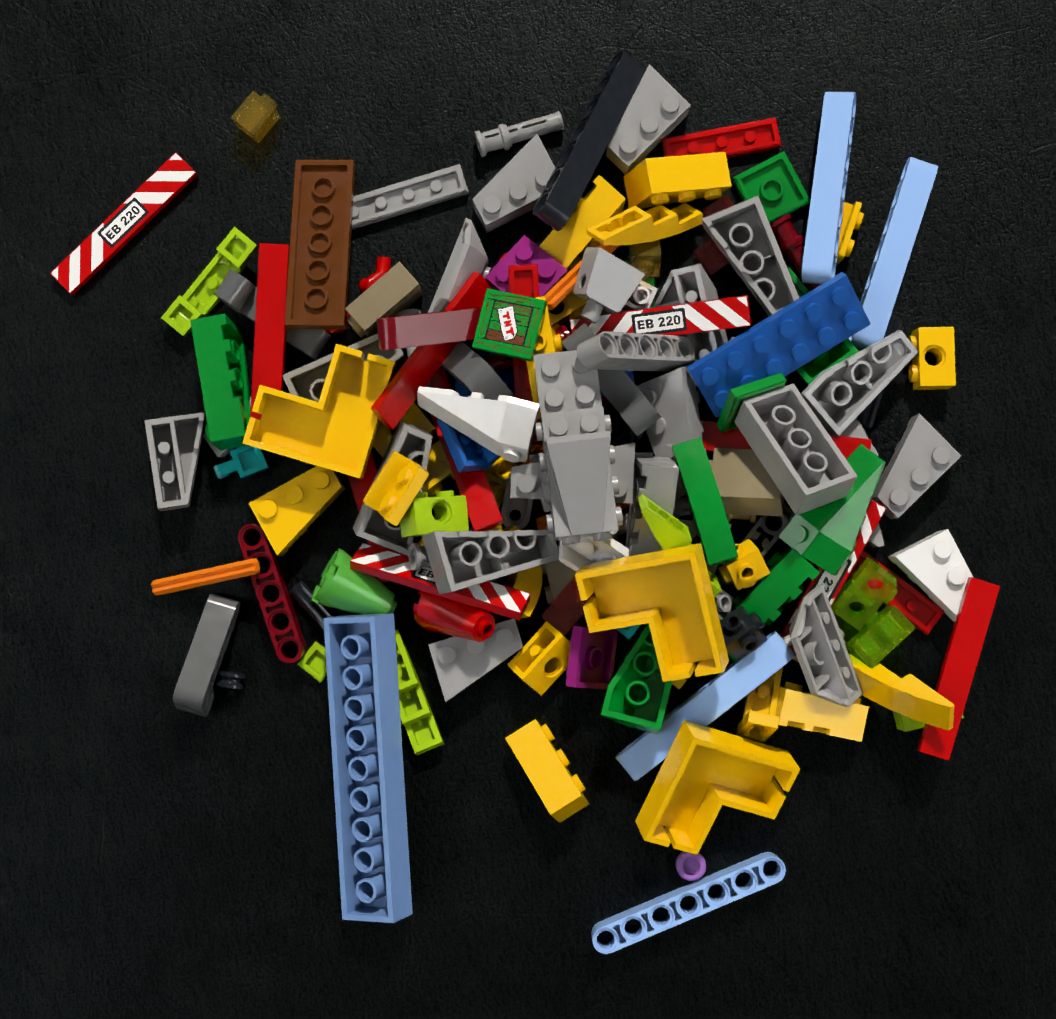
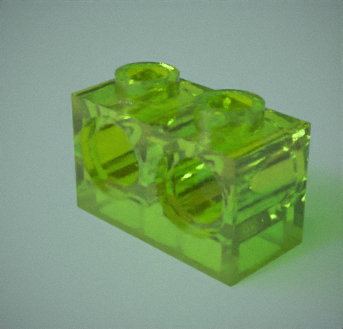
M867 557L842 587L831 608L835 614L860 631L865 624L870 626L879 614L877 609L883 602L888 604L898 592L896 589L897 578ZM877 579L884 585L880 589L874 590L867 583L870 580ZM860 602L865 608L856 612L849 608V604Z
M886 606L845 645L857 659L872 669L904 640L915 627L896 606Z

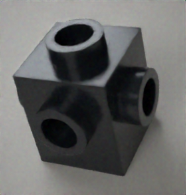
M742 605L736 610L729 612L726 617L720 620L726 650L737 660L756 650L760 644L768 640L762 630L765 627L762 619L755 611L749 613Z

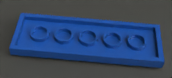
M841 272L686 368L713 415L718 418L730 389L778 373H782L785 377L871 323L847 275Z

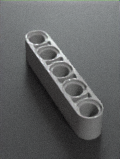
M609 331L601 332L580 343L576 350L577 357L585 368L600 370L668 372L692 361L695 357L692 343L684 336Z

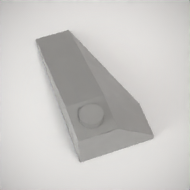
M898 330L821 372L801 395L827 433L839 436L918 353V350L901 330Z

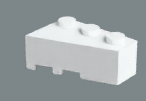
M948 529L937 531L888 557L937 606L943 609L944 613L952 621H956L968 577H973Z

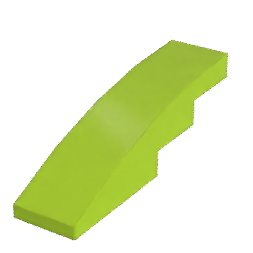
M641 494L638 497L641 512L654 537L664 550L693 545L691 544L692 538L688 526L645 495ZM708 570L715 598L721 592L717 576Z
M395 630L400 718L406 728L414 753L419 755L443 745L444 742L399 631Z

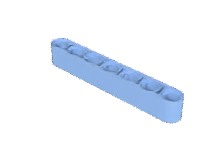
M825 92L802 263V283L823 284L835 277L856 112V92Z
M909 157L904 166L860 301L871 324L849 337L852 344L859 350H863L884 338L937 174V165Z
M776 631L767 636L768 640L760 644L756 650L749 652L741 659L732 663L723 673L718 674L663 718L662 727L658 734L646 731L615 757L634 781L640 779L666 758L684 720L708 726L795 656L794 652Z
M764 852L625 910L594 925L591 932L593 946L598 952L609 954L780 882L785 876V865L774 853ZM776 861L777 869L775 872L769 875L764 874L763 866L765 863ZM743 872L750 875L749 882L744 886L736 885L737 875ZM714 884L721 885L723 889L718 897L708 896L710 886ZM685 896H693L695 898V904L689 909L680 907V901ZM660 907L667 909L668 915L665 919L659 921L652 917L655 909ZM631 919L640 921L639 929L635 932L627 931L625 929L627 921ZM609 931L613 934V938L609 943H600L597 940L599 933Z

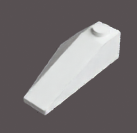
M419 386L417 391L418 406L496 455L502 456L505 460L526 463L536 431L535 423H537L538 403L505 395H499L498 400L484 399L483 394L472 392L471 396L463 397L454 390Z

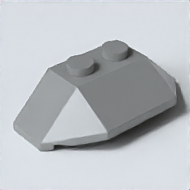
M466 218L428 313L444 311L473 272L481 273L485 279V276L491 271V268L488 267V257L470 219Z
M701 263L671 270L657 298L655 307L718 299L717 290ZM725 329L675 335L688 338L695 351V357L692 361L676 369L693 364L727 343Z
M823 584L817 585L803 598L789 628L790 639L810 693L838 705L849 707L863 692Z

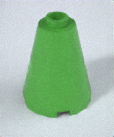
M341 549L335 551L321 575L320 586L316 585L311 601L319 605L359 615L393 613L397 606V601L394 600L395 594L376 577L350 569L352 557Z

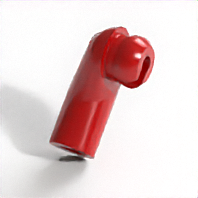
M377 257L376 272L359 282L361 293L366 291L390 270L391 258Z

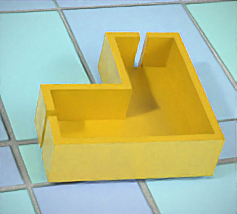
M336 344L319 402L259 385L252 411L262 414L261 420L250 417L242 443L363 479L380 424V419L370 408L393 379L397 367L396 362L369 353L368 361H364L365 354L362 351Z
M701 543L585 564L575 573L581 601L587 600L595 592V596H592L583 606L589 633L649 623L663 682L690 678L694 669L696 677L724 672L729 658Z
M684 720L635 822L644 841L669 847L671 843L674 849L698 855L722 805L775 820L786 798L778 783L784 791L789 792L800 768L789 751Z

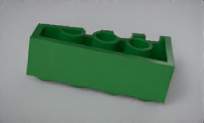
M225 313L190 320L203 394V406L207 418V425L205 427L207 439L219 450L248 446L242 443L251 413L244 335Z
M794 549L783 550L781 553L777 550L766 561L770 574L759 579L755 585L749 587L742 597L737 594L734 597L731 611L736 610L742 605L749 613L755 611L766 626L774 622L783 611L781 606L784 603L789 604L803 592L801 584L807 578L813 581L820 574L816 568ZM727 651L728 658L736 662L737 659Z

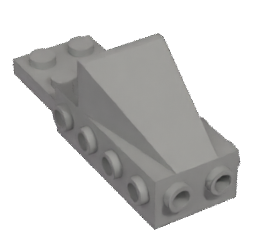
M576 350L533 355L540 422L535 423L537 441H542L544 453H539L540 471H546L547 483L542 484L544 503L550 502L551 514L546 515L548 533H553L554 541L562 540V545L580 543V538L593 537V541L612 539L611 535L618 532V526L623 525L621 506H615L614 495L619 494V484L617 476H612L610 464H615L614 446L610 445L611 420L610 415H604L598 370L585 368L580 363Z

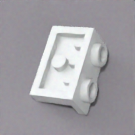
M593 537L580 538V543L562 545V540H560L559 560L576 572L585 564L629 556V549L613 538L604 541H593Z

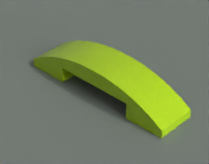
M234 226L216 250L219 252L183 296L179 295L161 318L182 336L185 337L192 331L190 320L206 317L220 301L214 293L228 271L231 269L241 274L258 245Z

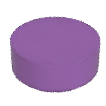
M683 851L676 859V869L683 879L696 881L704 875L706 861L700 853L695 855Z

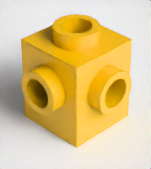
M750 539L740 544H735L738 558L721 563L722 566L718 568L726 584L732 582L738 591L755 585L759 579L770 574L759 549Z

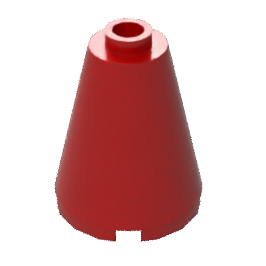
M419 590L418 594L421 597L418 604L414 602L413 612L414 619L424 629L476 642H483L493 634L495 619L489 611Z

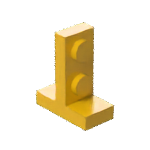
M783 667L746 695L743 719L738 724L736 736L765 742L778 729L779 717L775 715Z

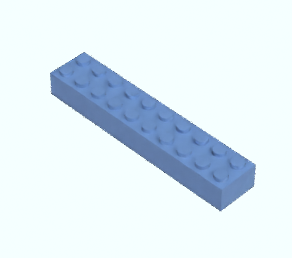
M394 613L324 618L342 920L395 923L412 915L413 911Z

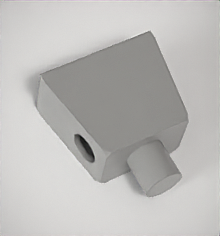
M586 247L573 290L574 295L586 301L580 317L596 324L602 311L619 313L642 280L644 273L600 247Z

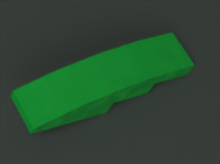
M701 437L672 445V452L681 475V483L690 506V514L702 544L708 566L737 559L738 554Z

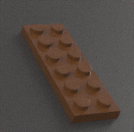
M296 160L285 310V327L287 329L346 330L347 311L345 308L348 302L355 181L354 160Z

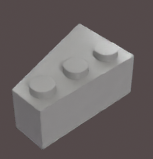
M650 64L607 147L606 156L625 175L635 168L662 139L687 117L691 106Z
M538 134L472 199L473 208L486 233L533 210L555 166Z
M205 412L145 420L159 511L190 507L206 420Z
M920 413L911 417L888 466L885 467L872 500L886 507L884 514L890 520L899 518L961 455Z
M515 619L496 623L493 634L483 642L453 636L428 644L445 702L523 648Z

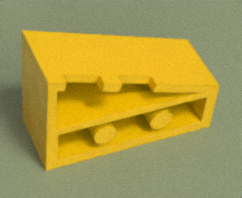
M726 152L645 158L623 177L629 208L633 206L646 208L660 204L689 202L704 197L705 200H713L722 197V193L732 186Z
M600 175L593 181L595 186L584 198H580L566 225L560 231L553 229L539 246L564 266L568 272L583 259L582 256L586 247H596L600 243L587 235L586 229L623 211L626 198Z
M316 466L250 502L249 505L276 555L283 556L293 543L308 530L307 528L345 490V487L336 471Z
M786 682L785 687L780 686L775 715L779 717L778 725L793 726L806 731H815L862 742L869 706L860 704L861 698H858L851 706L844 707L802 691L803 685Z
M535 719L505 738L550 815L559 823L589 805L582 791L586 790L577 774L572 776L566 767L570 764L562 749L556 751L551 743L555 737L547 724L541 726Z

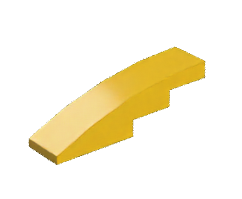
M686 203L671 210L661 204L647 211L633 206L586 230L587 235L603 245H633L667 238L701 225L703 213Z
M849 654L864 697L916 721L948 731L953 728L955 705L912 674L900 678L881 664L870 668L852 654Z

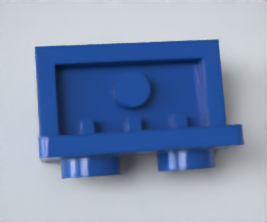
M437 420L458 472L488 470L500 457L442 420Z

